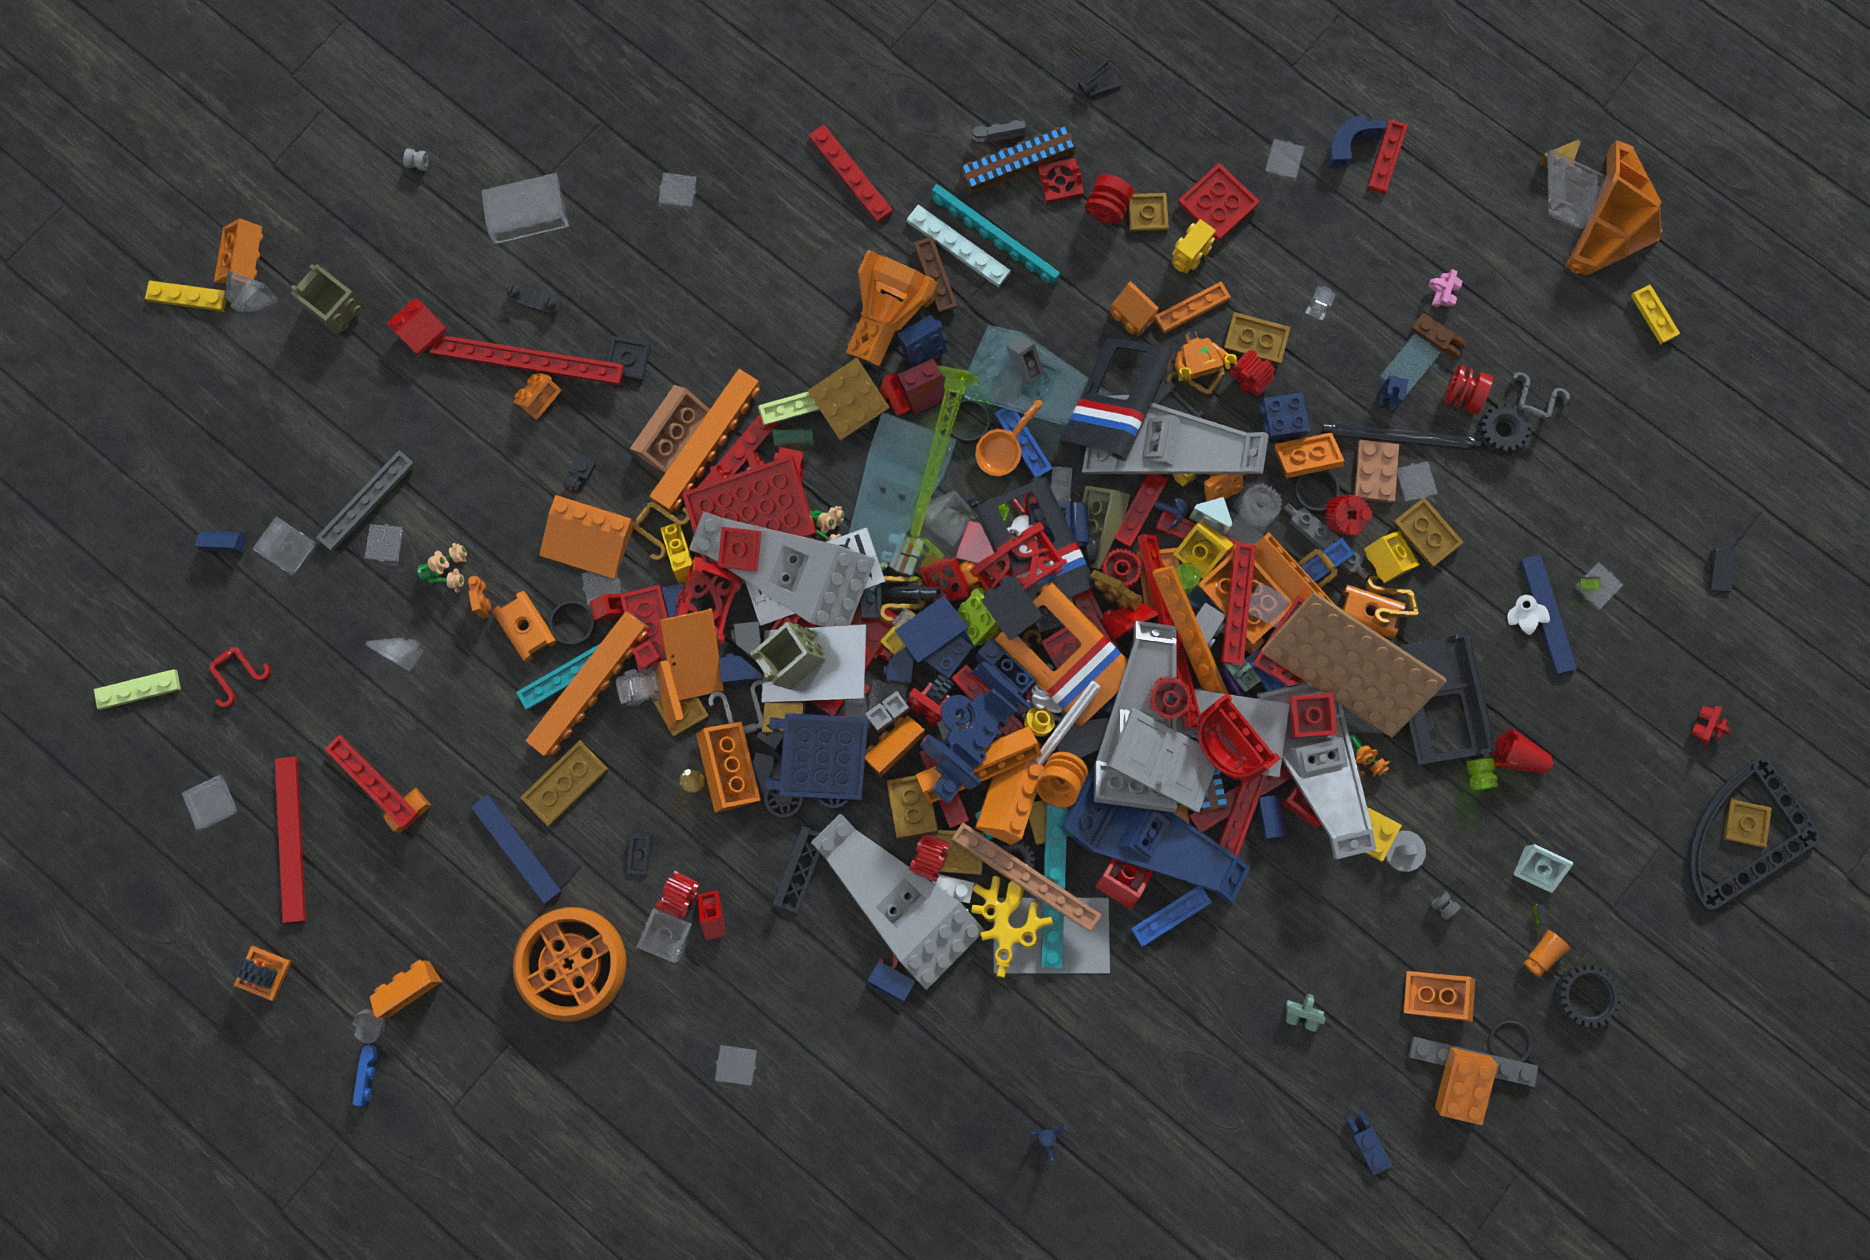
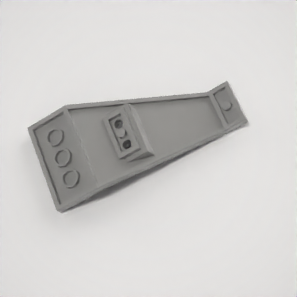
M1116 395L1107 397L1126 400L1128 399L1129 395ZM1152 403L1127 460L1121 461L1113 458L1106 451L1086 447L1082 473L1086 475L1262 474L1269 435L1265 432L1246 433Z

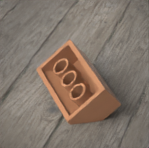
M674 385L630 449L644 461L666 473L710 409L689 390Z

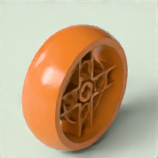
M579 907L556 909L536 919L520 937L513 957L515 984L524 1001L540 1015L562 1022L584 1020L602 1011L619 992L626 973V952L617 930L600 914ZM561 923H583L594 928L599 935L590 940L579 933H565ZM542 936L546 945L540 954L539 970L530 974L531 953L536 942ZM559 940H562L564 942V949L558 952L555 945ZM588 947L593 951L590 959L584 957V950ZM610 953L611 965L609 976L604 987L598 993L594 983L600 973L601 958ZM568 959L572 961L574 960V963L572 964V969L566 968V965L568 964ZM550 969L556 972V977L552 981L547 978V973ZM581 976L585 982L584 986L579 989L575 981ZM550 989L560 995L575 996L579 1005L572 1007L558 1006L549 1002L540 994Z

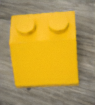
M1202 519L1194 526L1173 555L1201 578H1205L1234 544Z
M1400 531L1383 536L1364 548L1367 559L1374 565L1378 577L1384 583L1420 565Z

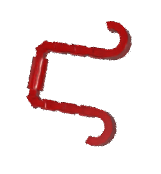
M231 647L230 650H226L215 658L209 667V670L212 671V674L218 679V682L229 695L227 702L223 703L222 700L217 699L215 700L216 703L221 707L229 708L236 701L235 693L227 685L224 678L221 677L218 670H216V666H220L232 657L233 653H236L249 673L257 680H267L272 673L271 667L264 663L265 672L259 676L239 648Z

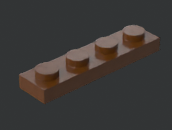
M933 237L914 242V247L925 276L933 278L939 285V290L934 298L938 313L941 314L957 309V303Z

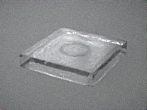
M218 775L182 792L197 830L206 828L238 812L222 775Z

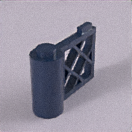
M1081 502L1059 504L1060 509H1064V517L1079 549L1085 548L1089 541L1088 504ZM1030 503L1029 525L1041 522L1045 528L1043 530L1047 533L1046 536H1050L1051 538L1048 539L1051 543H1054L1055 539L1052 532L1042 523L1045 518L1040 521L1034 515V508L1040 509L1038 503Z

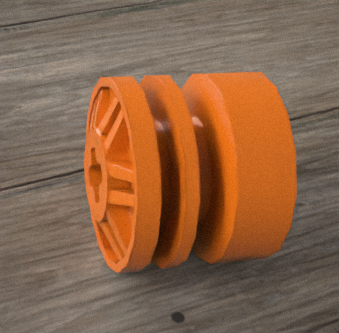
M1053 753L1048 758L1037 780V793L1045 802L1055 807L1065 808L1072 806L1076 802L1087 778V766L1080 758L1071 753Z

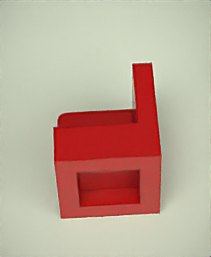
M650 640L632 650L644 670L663 660Z

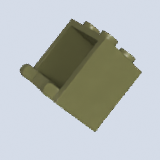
M311 264V271L297 286L293 285L291 287L293 290L291 294L307 311L339 335L341 331L348 327L349 322L360 314L364 305L350 289L318 264L315 266Z
M790 622L783 624L761 645L749 653L751 658H754L763 670L764 678L767 681H770L772 685L789 690L826 660L823 655L824 649L812 639L814 637L812 631L807 627L804 628Z

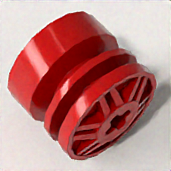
M1101 174L1096 179L1093 192L1089 195L1085 204V210L1091 217L1100 222L1118 225L1122 222L1127 210L1126 207L1129 206L1135 191L1122 178Z
M1459 365L1448 382L1444 403L1450 405L1454 400V407L1458 408L1464 400V410L1478 414L1490 392L1493 376L1479 372L1473 379V369L1469 368L1465 373L1466 366Z

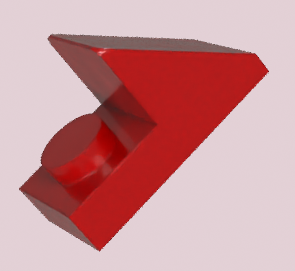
M895 372L883 378L879 392L884 399L889 398L891 408L896 416L912 409L897 373Z

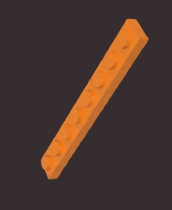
M1174 565L1154 570L1153 576L1203 691L1226 694V687Z

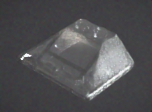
M1550 149L1547 151L1549 216L1577 229L1585 228L1596 206L1606 175Z

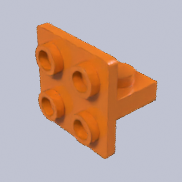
M541 373L533 374L527 381L528 385L516 393V399L513 403L523 408L537 420L562 390L551 381L552 378Z

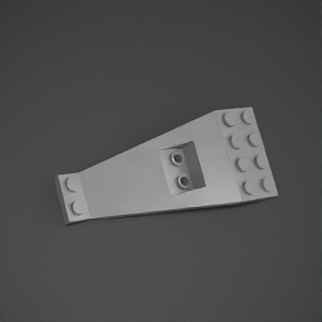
M703 511L689 548L691 551L709 556L718 562L722 527L762 531L758 571L727 569L810 623L822 627L849 626L851 624L875 562L873 557L839 545L725 519ZM796 556L795 561L790 562V557ZM787 574L789 578L783 581L782 577Z
M1136 621L1134 624V644L1095 762L1094 802L1175 812L1177 810V802L1108 767L1131 708L1177 731V718L1174 717V719L1170 718L1168 720L1167 718L1160 717L1153 711L1148 700L1149 689H1152L1151 685H1154L1153 682H1156L1160 677H1176L1175 626ZM1172 693L1167 694L1165 697L1167 702L1174 700Z
M1306 682L1258 693L1257 696L1261 700L1287 703V698L1290 696L1324 693ZM1334 700L1337 734L1333 736L1291 739L1288 714L1282 761L1329 835L1334 858L1340 859L1377 849L1343 707ZM1332 751L1333 756L1329 759L1328 753ZM1310 756H1313L1312 763H1309L1308 761Z
M839 814L811 842L828 862L895 957L924 989L927 990L981 935V932L985 931L958 900L926 878L913 874V871L909 870V866L855 830L843 815ZM909 892V896L904 898V895ZM894 907V911L890 913V909Z

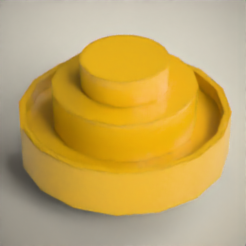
M1033 707L1024 718L1025 726H1029L1035 736L1042 737L1048 735L1055 725L1052 713L1046 708L1039 709Z

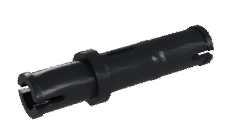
M884 586L882 592L885 599H917L918 601H924L925 599L938 600L942 596V590L939 586Z

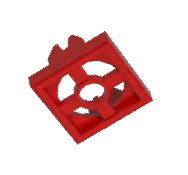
M1075 158L1038 165L1037 169L1046 203L1083 196L1081 173H1079L1080 168L1076 164ZM1060 168L1068 169L1073 175L1066 177L1061 173ZM1054 169L1055 176L1053 180H1047L1048 173ZM1062 177L1066 183L1063 186H1058L1055 183V179ZM1075 182L1073 188L1066 192L1065 187L1067 184ZM1054 186L1056 189H1059L1060 193L1052 191L1049 187Z
M946 557L942 561L939 559L932 565L919 570L926 586H939L946 593V595L942 594L941 597L945 596L949 602L971 595V591L956 558L948 559ZM942 568L951 570L955 576L949 577L945 575ZM936 571L938 579L936 582H933L932 575ZM941 578L948 580V588L941 586ZM958 582L959 589L956 592L955 590L952 591V584Z

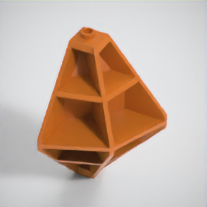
M1616 140L1608 150L1607 176L1596 206L1565 268L1570 269L1573 273L1590 275L1658 242L1662 233L1661 200L1633 146Z

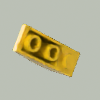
M674 523L660 529L678 584H686L687 579H685V576L693 560L681 525Z

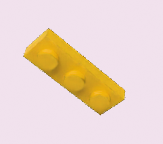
M1651 285L1631 295L1660 345L1680 334Z

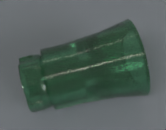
M772 429L774 454L779 453L780 447L796 451L814 448L812 429Z

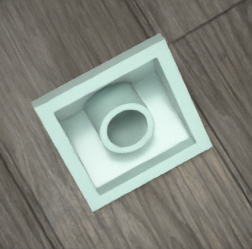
M1224 497L1197 504L1189 519L1197 523L1203 519L1223 535H1226L1232 525Z
M1533 844L1525 846L1514 875L1553 893L1572 867L1573 862Z

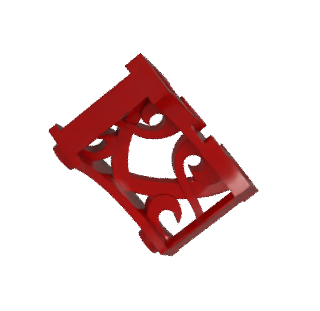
M1038 522L1021 532L1014 540L1010 539L997 548V552H994L989 557H985L969 572L973 577L978 578L986 591L992 587L996 589L997 584L1008 576L1006 574L1010 568L1008 556L1010 552L1021 558L1032 557L1027 577H1017L1020 584L1027 591L1049 575L1056 576L1064 570L1062 566L1067 563V560L1062 559L1043 532L1044 526L1041 522ZM1037 541L1040 543L1043 549L1038 550ZM1021 546H1026V547H1027V550H1026V551H1029V550L1031 549L1032 552H1030V553H1021V552H1020V547H1021ZM1046 552L1054 564L1048 567L1044 566L1043 562L1048 560V558H1039V554ZM1000 561L1006 563V566L1002 573L999 572L1002 569V567L999 568L997 566L998 562ZM1037 569L1043 571L1035 577ZM986 573L996 579L994 583L990 581Z
M695 556L685 576V579H687V584L684 585L685 589H680L675 606H678L677 613L673 617L685 615L689 610L693 613L698 612L696 607L690 603V599L702 597L709 591L715 605L713 619H716L714 626L717 646H722L725 638L723 630L727 613L735 593L739 592L742 581H740V576L703 562L702 558ZM702 571L713 574L714 576L710 579ZM718 577L730 580V583L725 590L722 589V584L724 582H719L716 585H714V582ZM696 585H699L700 589L705 585L700 593L695 592Z

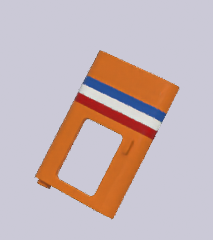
M1046 583L1038 590L1040 595L1033 602L1038 608L1041 605H1045L1081 642V647L1056 671H1052L1019 636L1009 640L1002 631L994 640L1036 679L1035 682L1066 714L1091 681L1099 684L1100 689L1075 721L1081 727L1119 691L1128 659L1053 583L1050 585Z

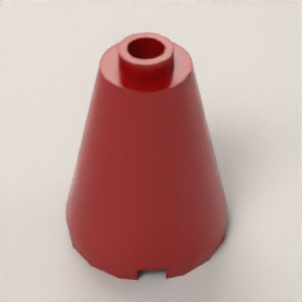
M1507 728L1505 730L1508 732L1505 735L1500 734L1495 742L1497 752L1493 753L1495 761L1492 760L1496 767L1542 774L1551 770L1553 766L1552 756L1516 730Z

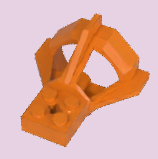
M868 250L858 270L863 302L862 317L856 326L846 353L860 360L880 366L894 332L899 333L901 328L922 306L927 308L934 301L939 285L933 278L925 276L915 269ZM881 290H883V291H885V292H887V293H890V294H892V295H894V296H896V297H899V298L903 299V301L901 302V301H899L897 298H895V297H893V296H891V295L882 294V293H881Z

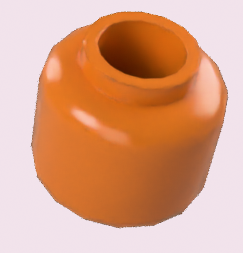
M967 560L959 566L970 591H973L980 586V581L969 572L976 564Z

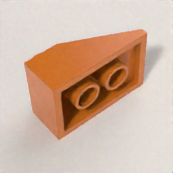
M1407 971L1404 1013L1473 1022L1475 979L1465 976Z

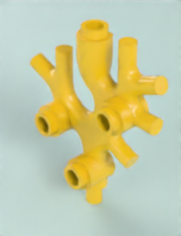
M993 876L990 889L987 890L978 884L974 886L972 891L982 896L986 903L983 906L973 905L972 913L982 914L987 921L995 922L993 929L981 932L982 941L988 939L997 940L999 945L995 953L996 966H998L997 977L1005 978L1006 968H1009L1013 961L1011 952L1013 945L1020 943L1026 949L1034 948L1037 944L1036 931L1041 927L1053 925L1051 916L1039 919L1037 917L1038 903L1030 902L1026 924L1021 928L1011 927L1008 922L1009 916L1019 907L1024 889L1011 881L1008 883L1006 899L1003 903H1000L997 897L1001 878ZM989 911H995L994 915H988ZM1030 937L1032 938V941L1030 943H1026L1025 939ZM1008 955V958L1006 960H1002L1001 956Z

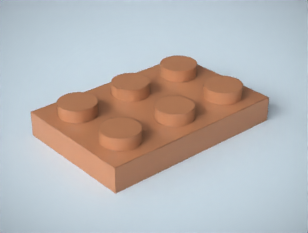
M1359 440L1354 495L1362 497V500L1395 502L1399 444Z

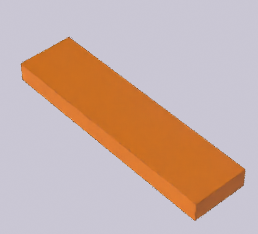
M1221 281L1157 314L1155 322L1162 334H1165L1229 301L1231 296Z

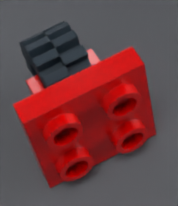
M940 674L934 683H929L922 693L913 688L907 701L909 710L916 715L921 714L931 726H938L937 722L942 721V704L950 697L949 693L955 683Z

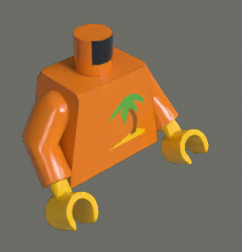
M1192 331L1185 335L1188 344L1183 345L1177 353L1174 367L1179 375V381H1182L1183 377L1185 381L1219 372L1224 365L1223 363H1225L1226 369H1230V363L1237 365V357L1234 354L1225 352L1216 343L1211 342L1209 338L1199 340L1196 331Z

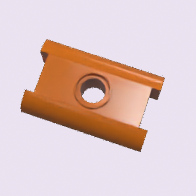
M1346 585L1342 594L1346 596L1342 610L1378 634L1394 639L1398 631L1397 628H1394L1397 617H1381L1387 619L1389 623L1387 627H1380L1374 623L1373 616H1369L1366 613V608H1372L1374 614L1379 608L1404 611L1405 603Z
M525 591L515 594L517 599L503 608L495 607L492 613L523 661L526 662L533 659V653L547 644L552 647L557 640ZM524 622H528V629L521 631V624Z

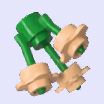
M841 506L831 507L828 513L810 510L817 532L815 534L826 542L842 536L840 534L837 536L832 534L830 537L825 535L828 530L834 529L836 525L839 526L843 522L844 511H842Z
M453 543V547L449 548L450 555L444 557L440 551H436L435 555L428 559L427 564L418 566V575L422 581L428 580L430 584L444 582L447 583L448 588L459 592L460 587L464 584V577L460 575L458 569L448 573L447 578H436L437 575L443 573L445 568L449 567L447 560L453 559L455 563L459 561L466 562L465 557L467 553L462 545Z

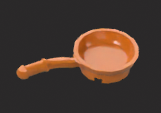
M1041 400L1033 402L1034 404L1024 413V416L1018 422L1013 432L995 429L988 431L980 438L976 446L975 455L978 465L984 472L992 476H1003L1009 474L1017 467L1022 452L1017 436L1022 432L1027 423L1032 420L1037 411L1042 408L1043 402Z

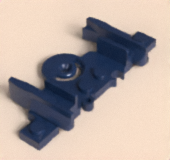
M985 661L970 674L980 679L990 689L983 696L978 695L972 701L965 696L954 695L946 699L942 704L941 719L945 727L950 731L944 740L946 746L930 736V734L924 737L920 744L924 751L938 762L935 770L941 774V777L931 791L946 804L952 801L962 785L971 790L980 784L981 780L972 772L981 762L986 760V754L983 751L988 748L995 736L1002 734L997 725L999 724L1004 728L1008 725L1007 719L1013 714L1021 716L1031 708V705L1022 698L1025 692L1020 694L1019 690ZM956 713L961 715V720L956 717ZM970 719V724L966 729H957L953 726L954 724L959 726L965 725Z

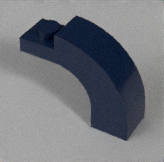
M1365 114L1355 116L1344 122L1335 133L1329 146V168L1348 167L1352 159L1351 142L1361 137L1382 136L1386 129V120L1372 119L1367 121Z

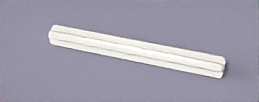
M1094 681L1090 682L1041 748L1042 756L1033 759L1034 762L1040 765L1045 763L1100 689L1099 684Z

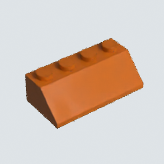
M742 721L703 728L696 736L715 813L760 801Z
M1030 760L993 776L975 828L1010 845L1021 840L1037 793V780L1044 766Z

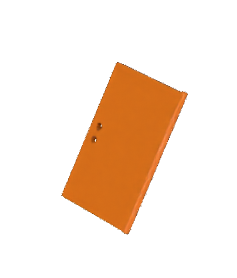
M712 609L660 620L666 660L669 661L679 700L724 691L721 682L719 653Z

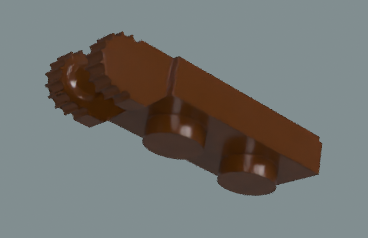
M1422 313L1411 328V331L1442 352L1445 351L1455 358H1458L1461 353L1453 345L1448 344L1452 342L1460 348L1467 346V342L1464 339L1456 336L1455 333L1425 313Z

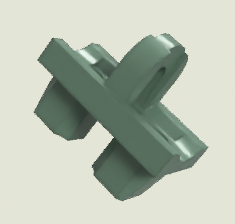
M1245 658L1242 666L1223 663V666L1244 693L1261 681Z
M1311 994L1306 995L1303 1005L1290 1000L1286 1002V1022L1289 1024L1297 1025L1299 1018L1303 1017L1306 1018L1305 1028L1316 1032L1320 1023L1324 1024L1326 1018L1324 1017V1011L1312 1008L1314 999Z

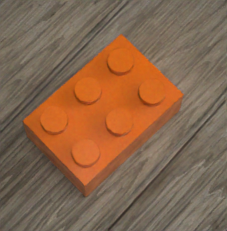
M1450 1047L1435 1105L1440 1116L1483 1125L1498 1066L1491 1056Z

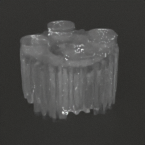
M1258 483L1257 486L1254 484L1252 488L1250 487L1243 494L1238 508H1240V516H1243L1242 520L1246 525L1256 526V528L1259 526L1261 528L1263 526L1266 527L1278 516L1282 506V499H1280L1281 495H1278V492L1275 493V489H1271V486L1268 488V485H1264V483L1262 485Z
M647 668L637 673V670H629L624 672L625 676L615 678L621 704L627 703L628 707L640 705L641 702L647 701L649 698L653 701L661 697L654 668Z

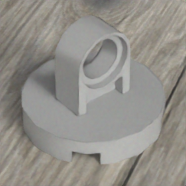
M1399 831L1385 856V860L1397 871L1409 872L1415 870L1423 864L1426 857L1424 842L1417 834L1411 831Z

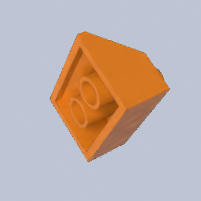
M238 219L223 227L214 282L246 285L256 278L257 270L255 267L260 257L258 249L263 238L261 233L262 226Z
M908 715L905 718L901 716L893 724L895 727L890 732L885 731L878 738L880 742L874 746L872 744L865 750V762L880 777L925 736L924 729Z
M418 960L410 966L411 969L409 971L398 973L392 978L393 981L388 985L382 984L374 990L375 993L370 996L376 1018L391 1017L442 982L430 961L422 962V960Z

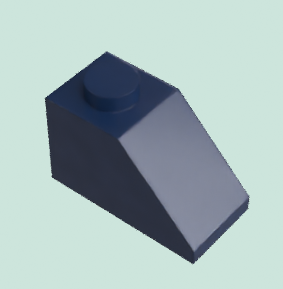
M906 647L889 659V665L884 666L883 677H887V683L911 686L915 659Z
M725 654L724 658H719L721 682L723 685L763 680L762 674L740 656Z

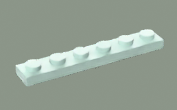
M920 205L907 218V222L928 238L933 237L935 243L998 288L1010 274V269Z

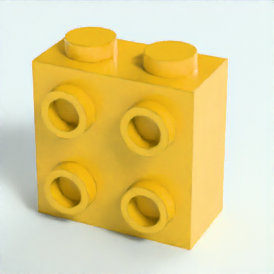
M1201 219L1196 224L1192 223L1186 232V237L1184 239L1181 237L1175 244L1176 249L1172 253L1174 256L1172 260L1174 267L1186 274L1191 269L1195 270L1201 262V257L1203 255L1206 256L1212 249L1211 245L1215 241L1213 237L1216 230Z

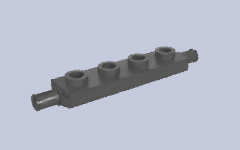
M1288 503L1283 508L1292 516L1289 523L1320 550L1324 551L1340 539L1305 507L1296 510ZM1348 546L1354 554L1339 564V566L1349 575L1356 572L1365 580L1370 573L1361 566L1364 559Z

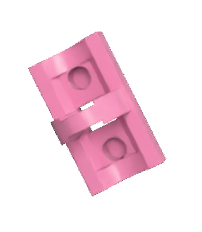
M1452 269L1450 273H1443L1440 278L1429 281V288L1436 291L1432 302L1433 306L1439 307L1443 305L1449 308L1455 305L1457 298L1451 294V291L1459 290L1463 282L1456 277L1457 271Z

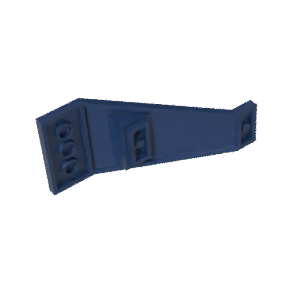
M1095 764L1093 765L1076 802L1071 806L1060 827L1065 833L1089 852L1214 891L1227 903L1234 902L1248 874L1249 866L1172 812L1094 802Z

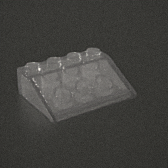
M557 173L482 190L488 234L494 244L569 226Z

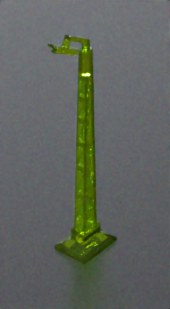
M938 366V370L945 379V393L910 534L912 535L911 543L923 555L929 557L934 553L940 560L944 561V555L928 539L920 538L921 542L930 549L928 553L915 543L916 536L919 537L962 394H965L967 385H978L980 382L974 372ZM950 392L957 393L956 397L948 401ZM953 405L952 412L950 415L946 408ZM946 414L949 420L943 423L944 415ZM946 428V432L943 438L940 432ZM940 437L942 443L937 446L938 439ZM938 451H940V452H939V455H938V458H937L936 455H935V453L938 452Z

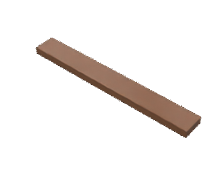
M962 823L952 837L951 841L1089 933H1091L1102 914L966 824Z

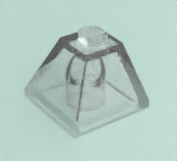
M228 271L226 299L232 304L231 307L240 312L243 310L253 312L277 302L278 298L265 284Z
M951 491L930 501L918 517L929 529L954 546L965 532L968 521H974L977 515L956 491Z
M403 638L367 641L365 643L366 646L410 672L424 652L418 648L420 644L410 638L408 641Z

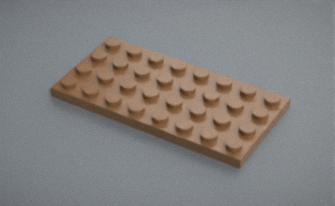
M1315 591L1311 593L1262 648V654L1324 694L1333 693V698L1336 702L1390 737H1393L1446 683L1445 677Z

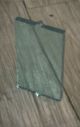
M1414 334L1380 377L1384 381L1389 375L1409 380L1406 396L1440 352L1432 347L1429 341L1426 342Z

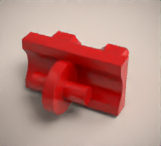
M1716 706L1715 709L1702 707L1699 718L1708 721V726L1705 727L1696 723L1691 734L1701 739V744L1708 745L1713 731L1716 732L1714 736L1716 739H1721L1722 734H1730L1731 730L1726 727L1728 722L1726 719H1721L1720 724L1717 723L1722 707Z

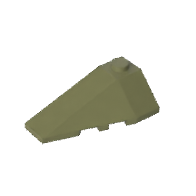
M1085 486L1082 503L1088 504L1089 540H1096L1098 542V557L1095 561L1088 564V567L1101 568L1103 560L1126 515L1130 494L1111 489ZM1085 548L1082 549L1083 556L1085 554Z

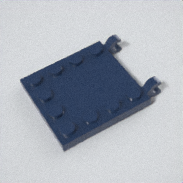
M785 713L784 719L770 717V728L784 729L780 780L765 778V789L779 790V796L862 799L868 718Z

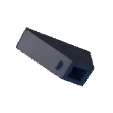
M992 638L976 654L975 659L979 663L985 661L994 667L1009 683L1019 690L1020 694H1023L1036 681L1029 672Z

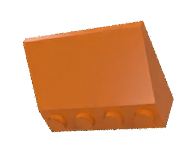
M555 495L548 515L539 556L615 580L634 528V522L631 518Z
M1233 551L1197 584L1224 615L1227 613ZM1255 560L1246 639L1251 645L1286 614L1293 603Z

